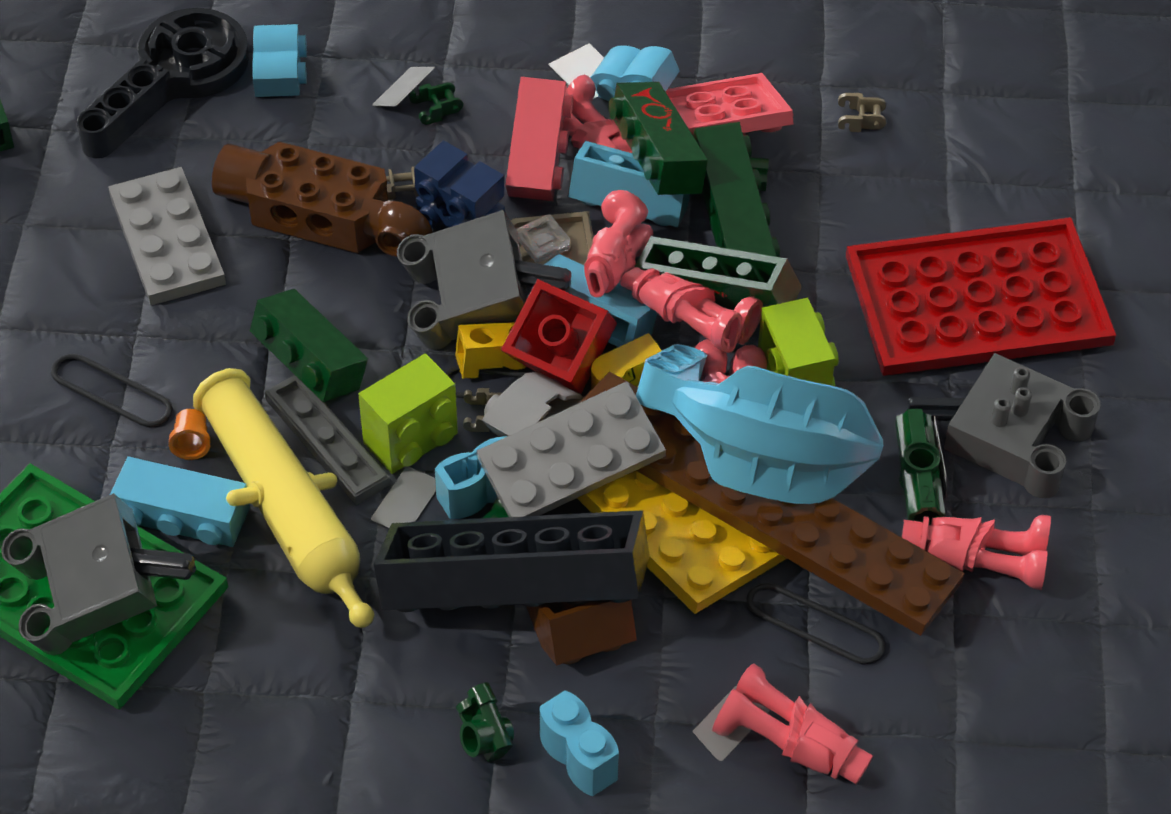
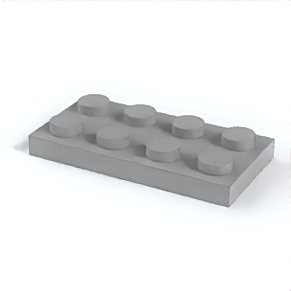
M182 167L108 186L110 198L150 305L226 285L225 274Z
M628 381L477 450V458L508 517L540 516L666 456L665 447Z

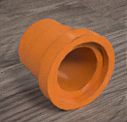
M184 409L180 411L176 416L174 430L169 435V449L175 456L181 459H199L205 456L210 449V436L207 432L206 416L199 410Z

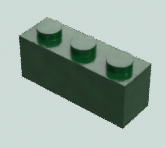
M295 288L257 300L249 331L322 402L360 389L368 358Z

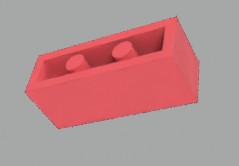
M520 77L505 184L508 196L553 201L555 189L561 190L564 167H558L560 153L566 154L569 137V132L564 131L563 126L565 117L571 118L573 110V95L568 94L566 81Z

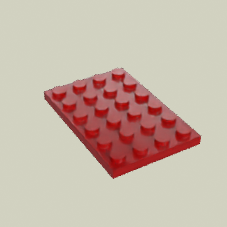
M1071 217L847 246V263L882 376L989 362L994 353L1007 359L1114 345L1116 338L1115 330Z

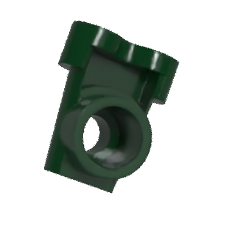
M488 682L481 683L467 692L468 697L456 706V710L463 722L460 728V741L464 751L470 757L484 755L486 760L491 762L504 757L512 748L514 729L508 718L501 717L496 705L498 701Z

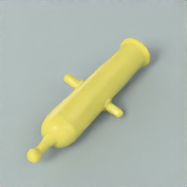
M227 368L213 373L200 383L193 394V407L207 417L243 482L246 483V488L231 490L227 494L226 500L231 506L252 504L254 507H258L298 578L317 593L333 594L336 592L349 610L350 622L358 628L369 626L373 622L374 611L367 603H363L353 585L360 567V555L357 544L320 492L321 490L332 489L336 486L338 481L336 475L333 473L313 475L305 470L250 390L251 379L242 369Z

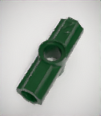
M907 409L905 413L897 415L895 419L901 466L899 482L904 489L908 520L923 522L925 516L929 517L930 525L932 518L945 517L939 474L941 455L935 446L931 415L924 413L922 409Z

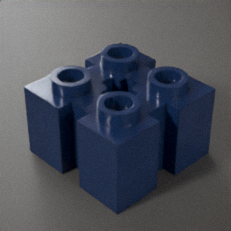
M444 140L414 167L415 188L419 195L416 198V208L426 217L432 229L440 231L501 210L505 212V206L499 203L505 196L504 174L481 161L476 165L468 161L467 153Z

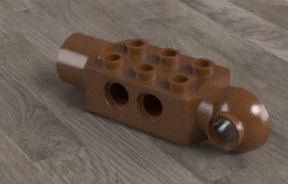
M277 142L262 152L233 144H226L220 150L213 167L212 190L214 194L248 203L252 225L355 253H359L377 243L382 251L397 257V248L404 238L415 234L425 236L433 233L429 221L413 206L399 201H388L387 179L384 168L283 142Z

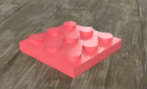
M763 73L666 90V94L692 135L695 128L740 122L743 135L747 132L758 130L762 132H776L781 130L782 126L794 124L793 110Z

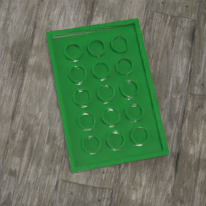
M29 463L0 493V637L120 710L229 588L227 578L195 560L196 572L188 580L150 576L157 607L77 640L61 654H46L21 636L19 620L24 611L32 605L44 604L51 609L54 608L48 577L46 576L38 580L29 579L4 560L1 547L8 534L14 530L21 528L30 530L95 501ZM137 526L143 549L183 553Z

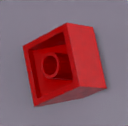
M537 279L501 351L533 371L542 373L563 386L582 394L591 376L592 363L602 355L617 322L608 310Z

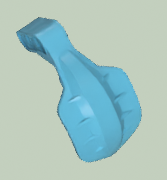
M672 345L645 360L636 392L640 405L674 415L700 443L708 472L712 479L721 486L751 495L794 504L820 503L835 497L880 459L884 446L883 438L864 401L846 389L778 374L756 366H745L720 384L703 382L700 379L707 354L697 348L686 345Z

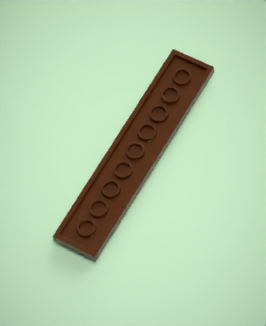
M609 372L579 403L626 382V380ZM629 383L630 387L632 388L636 396L638 387ZM641 405L666 449V456L636 470L637 472L916 634L922 636L960 586L965 573L833 498L814 504H794L743 493L719 485L708 472L700 443L687 431L674 415Z

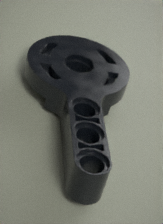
M187 8L173 11L152 22L139 39L137 50L139 61L77 117L76 123L83 153L95 159L107 157L168 101L175 98L207 97L217 94L236 83L244 74L249 61L247 37L241 25L225 13L206 8ZM189 48H202L197 52H184ZM160 49H162V51H161V53H160V55H159V61H158L159 63L153 64V63L157 62L158 53H159Z

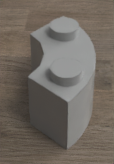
M525 373L513 382L500 396L495 394L489 399L484 409L485 416L482 421L494 434L500 437L509 436L578 404L584 397L542 373Z

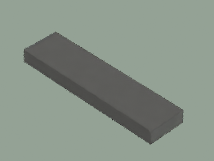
M295 375L265 391V399L323 468L328 473L336 475L337 484L355 505L390 486V477L325 402H322Z

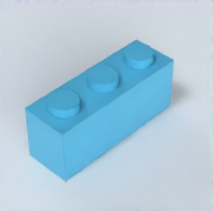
M585 141L574 158L568 197L580 200L586 205L601 206L605 197L610 192L626 190L636 195L646 205L649 211L646 219L652 220L661 226L671 225L678 227L687 210L690 194L657 195L650 181L646 180L642 167L633 158L632 153Z
M561 254L556 255L544 264L570 270L572 273L571 286L565 291L609 311L617 322L608 341L609 343L620 347L647 333L652 334L657 312L634 299L632 291L622 287L620 282L611 292L604 293L602 297L597 298L589 292L584 265Z
M129 456L110 495L113 493L133 509L137 526L157 529L170 536L182 535L199 539L209 545L221 544L233 547L250 509V504L231 506L226 500L227 494L231 490L246 488V483Z

